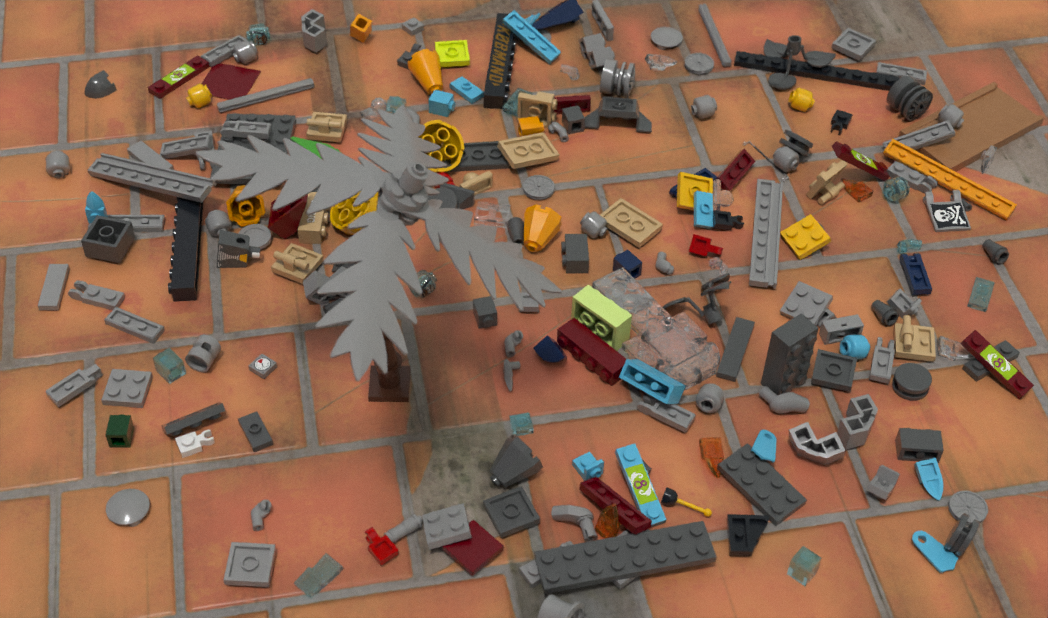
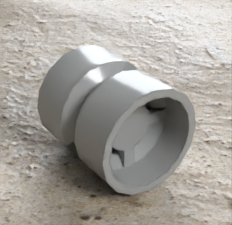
M200 335L186 355L185 361L192 369L198 372H207L213 360L219 354L221 345L215 338L209 335Z

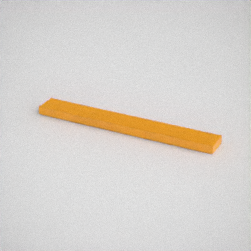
M892 139L883 151V155L918 171L926 177L931 176L933 179H936L937 184L950 191L960 190L963 198L1006 221L1017 206V204L895 139Z

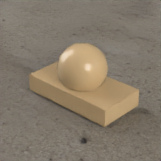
M490 171L479 176L474 172L467 173L460 187L474 191L475 196L493 187V174Z

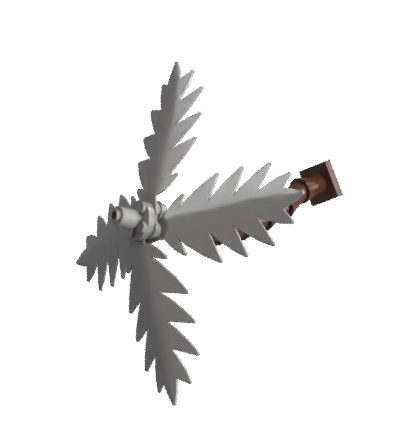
M401 105L394 115L381 109L377 110L380 118L388 126L364 118L361 119L367 127L384 138L381 139L363 133L357 134L365 142L383 152L379 153L359 148L358 150L369 160L359 156V162L335 149L321 143H316L321 156L319 158L301 145L284 138L283 142L288 152L286 154L280 149L251 135L247 138L257 152L221 140L218 141V144L223 150L196 151V156L221 167L210 178L212 182L230 181L254 175L237 196V202L257 196L286 181L272 207L273 211L293 203L317 187L319 189L306 212L307 215L335 206L360 192L353 203V206L357 207L367 202L378 192L377 210L357 218L348 225V229H363L339 245L323 261L324 265L355 263V265L328 281L318 289L317 294L352 292L353 294L328 311L315 325V328L318 329L352 321L336 341L330 358L350 352L351 367L356 381H360L372 360L374 361L375 366H371L369 402H409L411 366H401L402 357L394 348L395 345L404 355L408 354L402 331L391 306L394 307L414 325L417 324L413 308L402 284L397 278L399 277L419 295L422 294L417 272L405 246L406 244L412 250L415 249L412 237L406 228L407 225H413L419 219L424 220L427 234L436 251L439 252L441 243L454 266L468 285L471 284L470 255L476 271L493 300L496 299L494 269L519 311L523 310L518 281L526 292L543 308L545 307V301L542 291L562 293L560 288L541 273L545 269L543 266L517 257L523 248L521 244L494 242L497 232L496 226L477 225L470 227L473 212L457 208H440L443 203L441 200L432 199L427 201L428 195H439L440 193L438 190L430 187L439 186L449 181L448 178L429 169L443 168L447 165L425 154L437 151L441 147L418 138L424 133L426 127L413 122L404 105Z

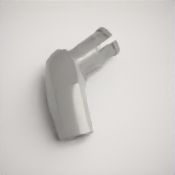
M767 386L763 387L759 392V396L770 404V410L779 414L792 411L804 413L810 405L807 398L794 392L776 395Z
M556 505L552 507L551 516L556 521H570L579 525L585 542L594 541V539L598 538L592 522L594 515L589 509L574 505Z

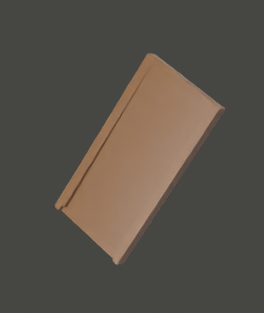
M993 82L952 103L964 112L962 117L964 119L963 123L958 128H953L955 131L954 137L916 149L915 151L957 172L1041 126L1044 117L1042 115L1037 116L999 89L997 87L998 84ZM942 109L900 130L899 137L940 123L938 114Z

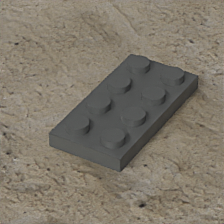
M747 443L720 462L717 469L764 515H769V520L777 526L804 506L807 499L766 460H761L756 453L751 452L752 447Z

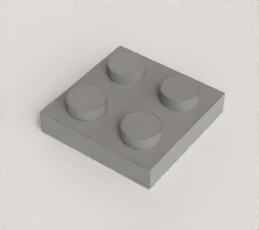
M847 28L832 43L831 48L860 61L875 46L876 40Z
M799 281L780 309V314L790 319L802 314L817 326L831 304L833 296Z
M112 369L101 399L102 404L143 408L153 378L152 372Z
M464 503L422 515L429 550L472 538Z
M231 542L224 584L269 587L276 553L275 544Z

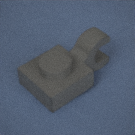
M415 43L410 52L405 51L397 60V65L409 70L407 62L408 60L410 62L412 55L419 51L421 45Z

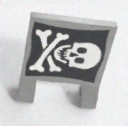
M960 190L952 191L953 195L950 196V202H934L933 193L931 191L925 192L923 202L927 206L935 232L969 231L971 229L961 201Z

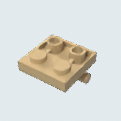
M313 112L312 118L307 119V126H309L306 134L307 139L341 142L347 123V115Z
M843 160L839 163H832L827 168L828 171L825 172L823 170L816 177L818 180L809 185L810 190L806 195L812 199L818 193H821L822 196L818 199L819 204L832 200L845 187L842 181L836 185L832 182L848 164Z
M291 243L283 253L279 251L274 252L273 257L277 260L271 266L273 273L303 284V281L319 267L324 259L323 255Z
M909 315L903 316V324L895 323L894 325L895 357L934 362L936 357L934 327L911 325V317Z

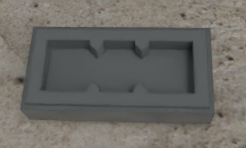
M257 411L238 418L239 425L253 452L273 445V440Z

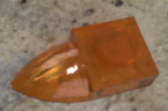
M841 179L845 184L844 190L858 203L872 197L873 191L862 181L857 183L850 179Z
M721 437L701 438L699 445L702 460H706L710 471L717 478H720L722 473L717 469V466L724 460Z
M611 504L603 509L596 523L595 531L604 539L616 537L621 527V523L618 522L616 504Z

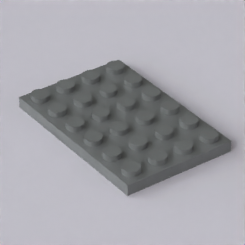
M227 114L226 121L238 120L270 123L272 130L269 138L260 140L288 154L283 139L287 138L290 140L293 137L296 116ZM221 136V141L237 144L257 152L248 138L234 136L227 138ZM213 165L210 178L221 168L220 166ZM254 175L230 181H215V183L248 184Z

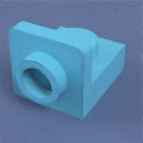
M588 452L572 460V466L583 480L586 481L594 477L599 478L603 474L604 461L602 459L597 461L591 452Z

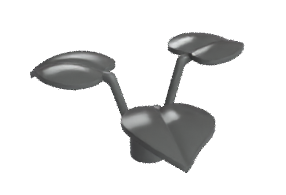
M797 35L789 36L787 45L775 43L767 39L764 44L765 56L782 58L789 55L786 73L771 74L768 82L772 87L778 89L792 88L796 84V77L789 75L792 55H798L800 51L803 58L807 60V63L814 67L827 66L835 58L836 54L821 51H809L805 54L804 45H801V37Z
M722 274L701 286V288L708 286V289L700 295L709 294L711 302L703 306V311L689 297H683L665 304L658 311L657 317L663 310L673 304L689 302L699 312L701 317L705 316L708 325L723 319L715 303L713 293L718 289H729V285L732 283L729 281L730 274Z

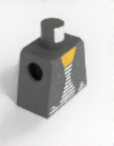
M220 230L217 268H245L248 264V257H260V247L249 246L250 237L248 235Z

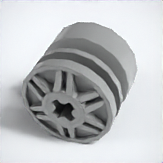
M606 59L601 76L600 93L612 95L614 88H617V96H621L624 89V97L629 98L635 83V64L630 63L627 70V62H623L620 69L618 68V60Z

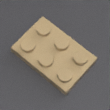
M544 132L498 141L497 147L512 169L559 159V153Z
M622 198L600 214L607 220V228L638 248L661 231L663 227L662 223Z

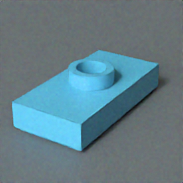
M463 76L450 83V88L471 104L484 97V92Z
M694 192L695 227L707 229L713 227V193Z

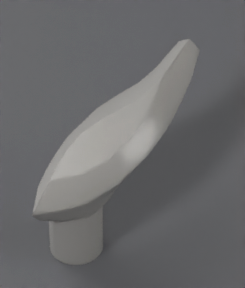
M505 359L503 365L504 380L511 392L513 387L512 370L520 369V362H510Z

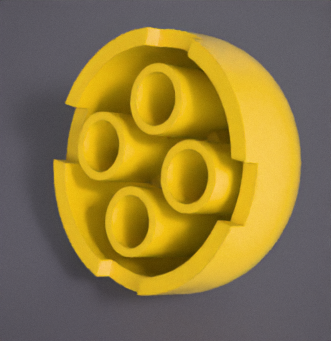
M432 120L423 124L426 128L424 133L418 138L441 147L437 151L425 154L442 162L451 159L452 164L447 168L429 170L438 173L448 172L455 168L461 162L464 151V141L456 127L442 120Z
M360 192L335 205V207L332 206L330 210L332 225L350 235H354L363 229H348V225L357 218L377 210L378 192L374 197L357 207H354L353 203Z

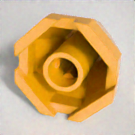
M245 185L237 186L226 202L229 219L231 221L234 220L241 227L257 224L260 220L259 218L266 213L263 197L260 194L239 202L236 201L237 196L245 188Z
M536 204L527 207L525 210L524 246L531 252L541 251L560 231L562 225L561 216L549 207H546L544 210L540 209L541 205Z

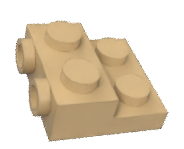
M540 91L537 92V95L519 93L517 123L519 118L538 116L540 122H543L544 128H548L552 122L556 121L557 113L554 112L557 107V99H554V94Z

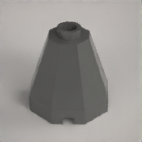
M512 434L504 442L490 469L492 475L490 479L498 487L500 485L507 487L538 473L543 468V465L537 456L533 458V451L518 436Z

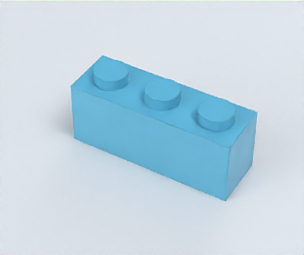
M626 359L619 378L665 404H678L686 385L639 359Z

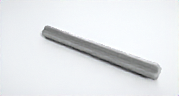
M705 3L703 5L700 4L698 10L721 63L724 67H730L732 61L710 11Z
M312 78L222 101L217 103V108L219 112H225L314 88V81Z

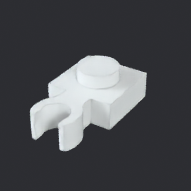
M205 430L200 435H196L194 431L175 438L182 458L201 452V446L214 444V437H210L212 436L211 430Z

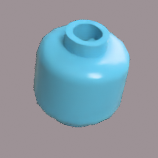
M847 335L841 341L839 348L842 355L856 357L857 360L865 359L868 355L870 344L863 335Z

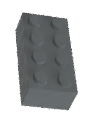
M799 314L774 330L771 334L761 385L769 387L776 395L790 392L792 388L802 385L807 379L806 375L810 367L811 356L814 352L813 348L817 340L818 327L804 315Z

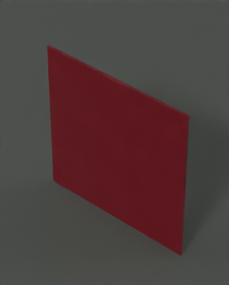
M218 63L210 69L201 84L208 87L213 97L230 100L247 95L261 71Z

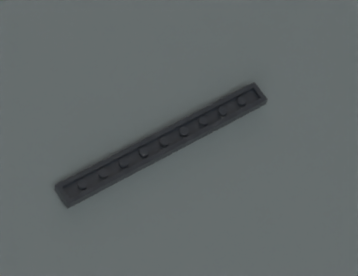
M740 51L736 52L734 66L783 74L786 73L788 59ZM794 59L791 60L789 75L886 91H890L895 82L899 80V77L893 75L871 73L828 65L814 67L810 66L807 62Z

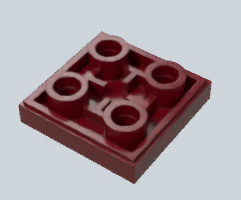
M474 519L469 523L472 538L442 546V550L471 576L476 574L504 550V546Z

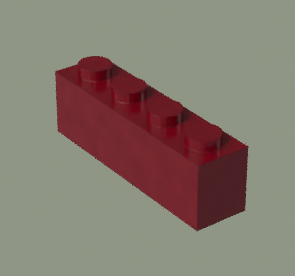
M575 317L557 329L558 344L568 350L574 358L584 363L589 370L595 372L601 380L611 386L621 380L619 376L626 358Z

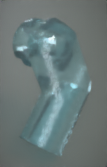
M905 239L897 243V251L899 253H906L907 248L921 249L922 240Z

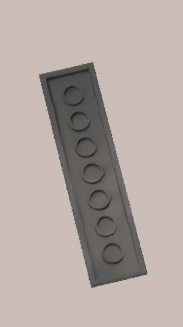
M704 521L534 552L544 594L716 562L717 558Z

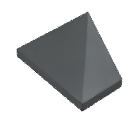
M447 183L440 185V188H448L455 193L460 201V209L474 206V191Z

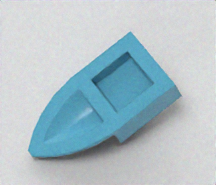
M90 192L87 196L85 207L88 223H92L97 215L108 217L102 199L96 193Z
M936 458L916 462L914 466L920 484L924 485L933 498L940 500L943 493V478Z

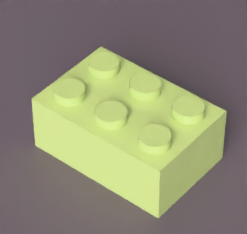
M589 285L573 296L571 319L575 317L616 351L629 342L632 315L627 310H624L615 304L613 300L608 299Z

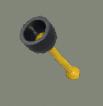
M668 487L666 488L661 503L673 505L677 502L702 512L706 517L712 515L711 509H703L678 498L676 491Z

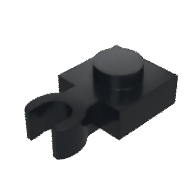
M836 110L831 120V133L833 130H838V135H841L842 129L848 128L853 114Z
M713 210V228L731 230L734 227L742 229L744 225L741 222L743 216H731V212Z

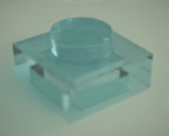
M390 96L386 104V111L396 112L401 105L406 106L407 99Z
M529 413L509 416L514 436L533 434L534 428Z

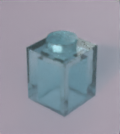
M170 348L153 357L156 371L169 384L186 374L183 360Z
M802 546L791 559L787 574L806 586L818 572L822 558L805 546Z

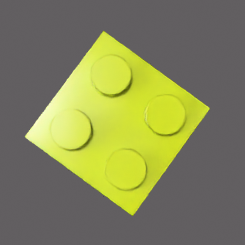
M467 40L435 42V51L440 57L441 67L470 65Z

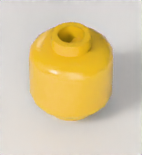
M199 83L188 89L187 93L189 96L186 99L190 106L194 105L199 109L209 104L213 96L206 85L203 86V84Z
M797 88L790 93L788 102L792 108L805 112L808 108L813 107L815 99H813L811 91Z

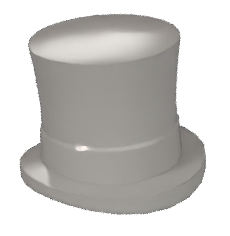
M550 594L544 600L539 610L538 618H582L585 603L577 601L574 604L568 603Z

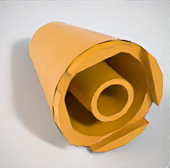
M429 49L419 50L414 53L410 62L409 60L407 62L411 73L429 95H432L434 90L442 91L443 81L438 53L435 50L429 51Z

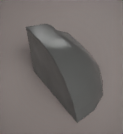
M103 70L95 74L87 82L85 96L89 98H103L117 90L114 83L110 84L107 79L109 75Z

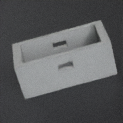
M858 314L825 320L821 323L819 335L824 345L838 343L847 335H861L864 324Z

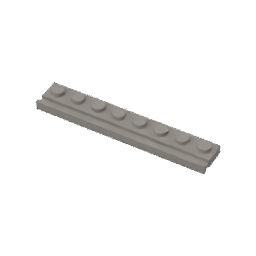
M101 153V158H97L87 170L91 176L201 203L212 191V186H216L215 181H210V178Z
M757 179L749 274L750 286L766 288L773 286V289H776L783 182L775 183L773 180Z

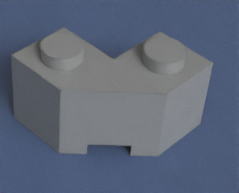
M312 9L301 17L304 47L318 52L327 45L325 18L323 14Z
M601 33L579 39L582 56L590 61L589 66L591 69L604 66L606 59H615L611 46L605 48V39Z
M341 266L330 277L315 270L303 281L306 298L323 305L328 304L330 300L345 299L353 294V292L317 294L318 289L347 268Z
M869 394L851 398L846 412L848 417L840 421L837 434L845 449L864 445L871 431L878 408Z
M808 422L789 429L788 437L798 456L823 465L844 458L845 449L837 432L817 440Z

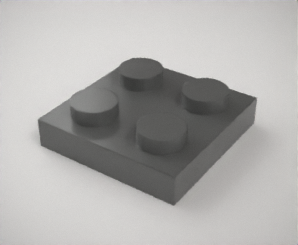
M818 349L811 383L850 392L857 358Z
M522 486L483 500V506L501 538L540 523V517Z

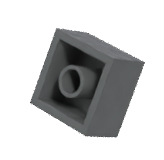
M97 215L81 240L85 256L121 263L135 239L132 222Z

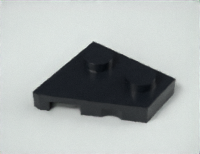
M727 515L729 556H752L768 524L769 515Z

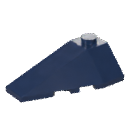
M565 0L539 17L531 26L536 30L566 24L570 21L574 23L580 19L579 16L584 12L577 0Z

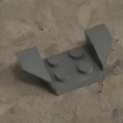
M603 97L599 103V108L584 117V127L599 128L600 116H605L606 118L621 117L625 120L635 118L637 119L636 131L651 132L652 122L639 111L637 99Z

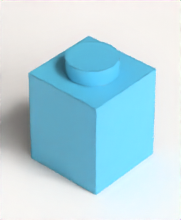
M434 90L429 98V113L448 117L451 111L455 109L454 94Z

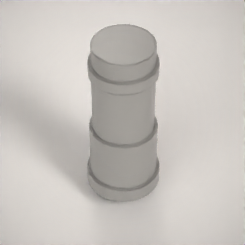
M412 514L399 525L387 530L384 535H387L395 543L407 534L421 528L423 519L420 515Z

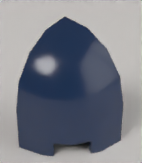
M548 335L533 348L544 361L557 363L567 358L558 343Z

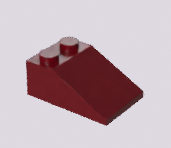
M308 194L285 207L273 211L272 207L277 200L275 199L271 203L268 229L283 239L294 235L305 210Z

